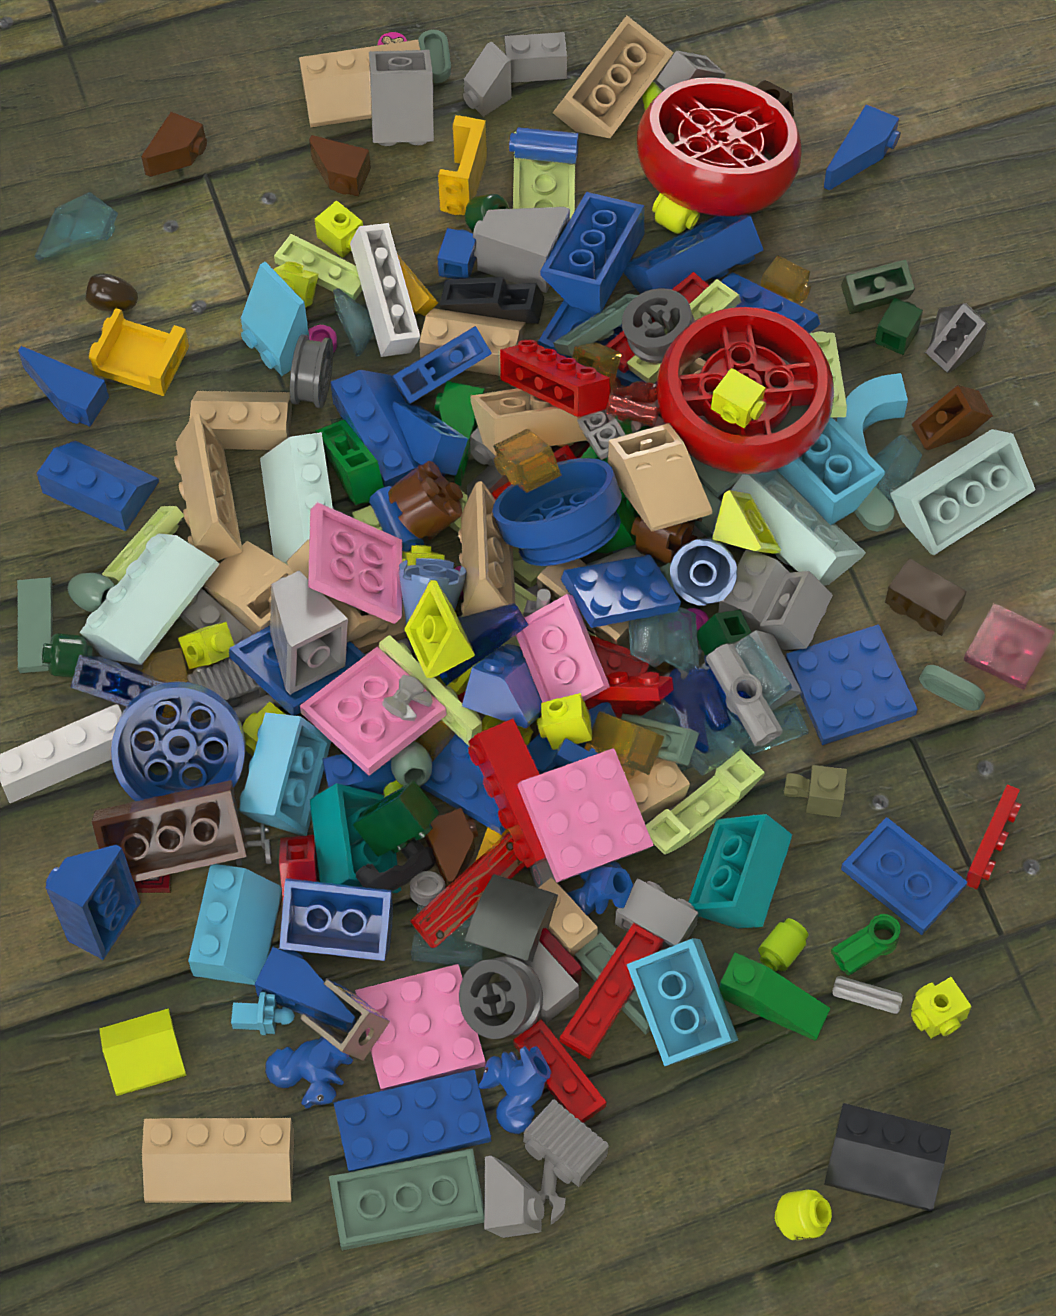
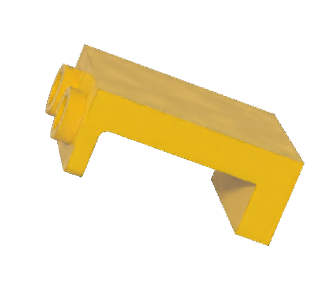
M456 115L453 122L455 163H460V166L456 172L440 169L438 174L439 200L441 211L452 215H465L469 200L477 194L487 160L486 120Z
M115 308L112 316L104 321L102 335L98 342H94L90 348L89 360H91L94 374L164 396L189 348L186 329L174 325L169 334L124 319L122 310Z

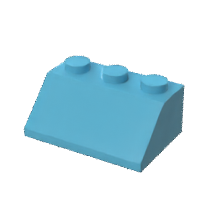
M830 417L819 439L806 453L790 464L777 469L830 526L855 511L885 475L882 467L832 417Z
M265 712L263 722L258 729V741L254 756L249 762V774L245 789L240 796L239 811L256 822L307 836L312 817L309 799L318 794L324 771L322 758L328 756L331 740L301 716Z
M219 864L210 865L188 960L193 976L255 985L269 956L282 897L280 885L246 868Z
M692 938L627 964L664 1066L738 1041L737 1034L700 939Z

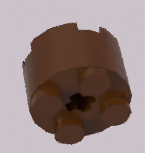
M427 461L423 465L416 467L393 485L388 492L390 504L396 502L403 513L398 517L401 523L420 539L426 535L429 540H432L462 515V507L459 501L463 498L462 491L454 482L448 483L441 475L437 465L432 461Z
M638 516L631 530V534L636 536V550L640 554L651 555L653 559L662 563H671L675 553L684 544L697 540V536L692 535L695 527V521L702 522V517L651 532L641 516Z

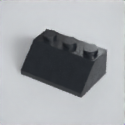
M843 1103L824 1185L932 1212L946 1160L951 1129Z

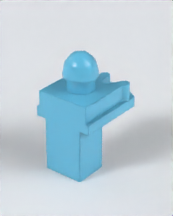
M260 992L258 1004L233 1003L231 1024L233 1029L260 1030L261 1035L275 1034L276 1023H281V1025L290 1024L294 1020L295 1015L289 1008L282 1007V1009H278L275 994Z

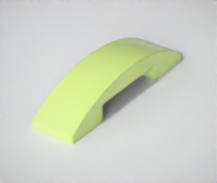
M742 750L738 751L716 769L715 776L671 811L666 808L646 824L652 843L664 855L685 845L736 805L760 781L765 772Z

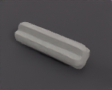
M843 976L836 978L833 987V995L894 1014L900 1011L903 1001L901 993Z

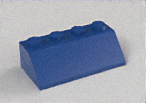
M586 192L540 270V276L571 307L600 314L645 234L644 205Z
M714 216L693 227L692 230L689 229L630 260L623 273L640 294L658 288L672 290L692 272L696 273L704 281L710 278L717 279L729 273V268L736 264L744 265L755 259L754 255L764 249L751 216Z
M358 370L331 381L333 403L342 420H346L378 461L384 487L395 485L421 465L413 459L393 411L392 405L394 401L406 402L391 375Z
M113 845L67 857L60 867H55L50 872L46 881L45 888L68 942L104 960L141 904L123 849Z

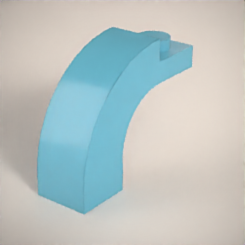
M891 374L873 378L859 385L846 398V417H838L837 423L866 452L867 448L863 432L870 425L881 420L905 416L908 399L902 374Z

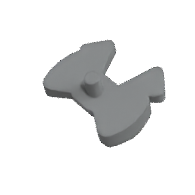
M403 675L399 680V689L392 697L384 698L382 705L387 711L401 717L402 720L415 721L417 715L408 705L411 700L430 707L433 701L430 692H423L424 687L418 679L409 675Z

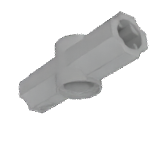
M725 644L708 654L706 661L726 694L727 707L732 713L738 715L754 745L763 746L780 736L783 730L762 695L761 682L757 677L750 674L733 644ZM737 691H745L751 698H742L738 695Z

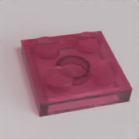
M994 603L967 650L963 661L1025 690L1055 632Z

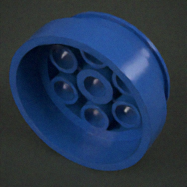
M593 458L571 459L542 467L512 483L498 496L493 505L492 512L503 540L507 544L519 548L520 557L524 562L536 566H550L567 563L586 556L613 538L621 523L616 510L620 505L622 494L613 469L607 462Z
M190 682L163 683L140 693L122 712L117 722L111 745V758L116 777L125 792L134 801L232 780L234 787L242 772L245 756L244 731L233 708L216 692ZM168 704L175 708L177 714L172 718H164L160 716L157 709L161 705ZM203 709L210 714L211 719L205 723H198L193 719L192 713L195 710ZM141 731H148L154 735L155 741L147 745L142 744L138 741L136 735ZM175 736H183L189 741L190 745L185 749H177L171 744L170 740ZM209 741H218L223 745L224 749L218 754H211L206 750L205 744ZM155 762H161L167 766L168 772L164 775H155L151 772L149 766ZM189 767H196L203 775L197 780H190L184 775V770Z

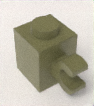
M812 765L810 780L799 774L788 773L785 781L784 795L807 798L806 813L840 817L844 802L847 769Z

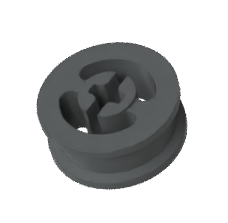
M658 288L641 293L628 304L622 316V328L629 347L635 356L649 363H661L673 340L687 326L693 323L695 319L689 302L682 294L671 289Z
M305 334L299 336L293 355L290 375V400L292 404L299 405L301 401L314 402L316 408H323L330 387L333 367V342L331 338H324L320 342L309 340V336Z
M504 956L480 961L466 972L459 989V1004L464 1019L476 1033L486 1038L499 1039L523 1033L536 1023L543 1006V990L540 980L531 966L519 958ZM495 973H499L507 979L506 981L489 984L491 977ZM514 1011L507 1022L500 1020L495 1015Z

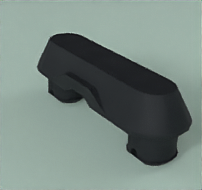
M412 839L401 851L407 858L403 866L395 865L387 871L379 873L373 864H367L356 872V878L362 887L394 891L410 882L417 874L428 871L435 865L432 848L424 847L419 840Z

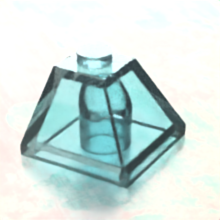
M91 192L55 208L34 257L37 260H43L91 246L102 240H108L114 233V222L118 213Z

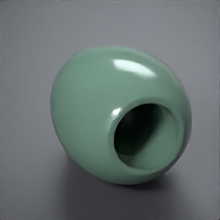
M81 573L69 581L67 589L74 603L88 612H94L105 601L108 591L115 584L102 574Z
M413 741L391 758V770L395 779L401 785L405 786L414 780L420 787L429 780L432 774V760L427 750L418 742Z

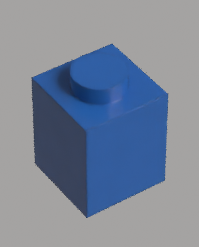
M447 228L437 258L439 276L451 279L470 278L476 260L474 256L476 239L473 238V233L466 230Z

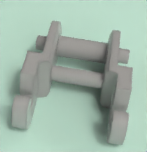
M261 823V827L244 828L245 835L261 834V841H248L247 844L248 847L262 846L265 850L266 864H271V845L269 839L266 840V833L269 832V827H265V824ZM241 858L236 859L237 866H242Z

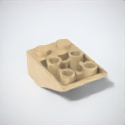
M669 423L609 440L608 464L613 469L620 489L651 532L712 514V508L686 446Z
M246 541L242 545L243 553L228 557L219 563V566L202 587L233 617L255 634L270 626L271 584L280 578L293 574L289 565Z

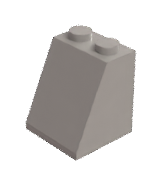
M430 50L369 51L373 143H379L382 146H393L397 142L423 145L429 141H434L433 72Z
M566 207L488 210L483 221L478 220L473 232V238L476 239L474 256L477 257V270L496 277H504L505 280L517 284L537 283L541 292L547 293L550 285L540 276V270L570 221V209Z
M300 571L280 578L271 584L270 633L284 686L289 694L345 667L348 618L322 593L308 588V579Z

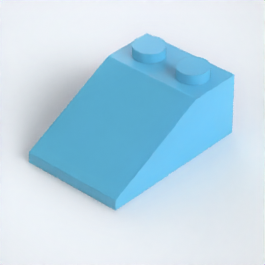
M263 262L259 266L241 316L243 329L241 336L249 348L255 347L258 350L261 359L269 369L274 367L283 376L291 371L293 355L299 336L301 334L309 336L305 302L266 262Z

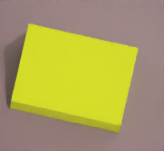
M732 490L725 492L712 539L757 552L772 554L780 552L781 549L752 496L748 493Z
M430 580L404 628L426 678H434L475 656L453 606L438 582Z
M169 1008L99 1028L102 1050L116 1096L186 1076Z

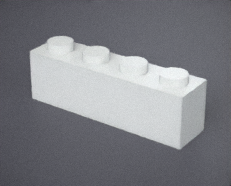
M389 223L359 226L350 242L381 357L411 353L420 339V333Z
M115 704L0 754V783L9 803L111 760L113 734L122 714L119 705Z

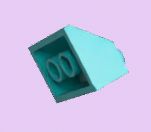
M336 783L309 799L320 882L362 887L356 878V872L361 867L373 864L378 872L381 873L398 865L396 853L393 854L390 850L377 857L353 826L354 822L369 806L383 799L385 795ZM401 887L392 891V894L400 892Z
M767 814L716 819L688 901L695 908V911L698 912V916L737 929L763 927L793 834Z

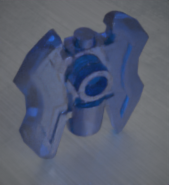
M707 655L704 656V661L709 669L693 667L688 671L689 674L684 680L681 678L680 671L674 669L669 677H672L674 690L663 699L675 709L679 718V727L692 729L699 733L695 748L705 754L709 753V744L704 720L712 732L722 731L732 723L727 712L728 710L744 728L738 715L732 713L727 707L726 694L706 661ZM737 691L740 697L745 699L751 698L744 691Z

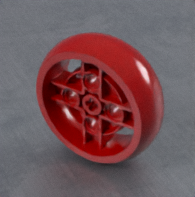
M696 78L668 87L650 103L641 118L637 130L639 162L653 187L672 202L703 214L739 216L765 209L780 199L790 188L801 164L802 146L800 134L789 111L768 93L735 80ZM671 132L674 135V144L665 135ZM764 149L767 150L773 159L769 161L764 157Z
M735 307L722 309L695 320L670 344L662 359L657 376V401L664 424L669 423L684 442L690 456L707 466L730 473H764L779 469L795 461L806 453L819 439L830 419L833 409V375L827 358L819 344L796 322L776 312L760 308ZM720 349L706 361L700 373L682 375L699 357L713 350ZM738 360V361H743V362H745V363L742 364V363H737V362H735V361ZM731 368L765 387L763 401L766 402L765 409L757 420H751L745 429L736 423L731 424L725 421L719 413L710 409L713 395L707 392H713ZM774 385H779V386H781V387H783V388L778 389V388H775V387H773V386H774ZM809 405L805 414L795 423L783 430L771 433V430L783 421L791 407ZM698 416H704L713 426L707 424Z

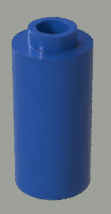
M518 127L517 132L510 135L509 151L515 152L514 155L517 159L576 164L579 133Z
M392 486L381 488L370 497L369 502L382 531L402 539V551H411V545H424L423 539L417 538L399 520L398 517L403 513L397 503L390 504L388 492Z

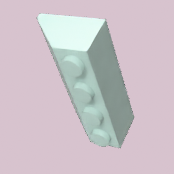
M991 429L890 494L902 522L928 552L935 555L1036 489L1014 434Z
M322 432L288 437L260 458L273 556L285 564L310 539V510L318 502L333 509Z
M777 469L758 474H742L731 489L732 491L748 493L752 496L781 549L776 554L777 558L783 563L791 565L798 572L810 571L823 585L832 583L866 553L835 523L830 526Z
M158 533L147 542L146 549L139 558L127 567L126 574L120 582L108 591L106 599L101 606L89 615L86 625L82 628L80 634L86 638L104 659L142 665L219 566V563L177 535Z

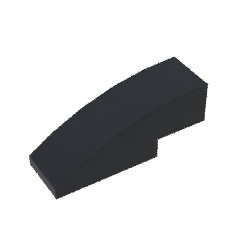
M504 277L446 279L440 307L449 311L539 324L545 298L537 283L507 284Z

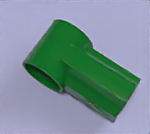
M888 914L875 916L868 926L831 949V954L842 972L850 976L879 956L892 953L899 941L900 924L897 919ZM884 929L889 931L892 937L888 940H882L875 935V932Z

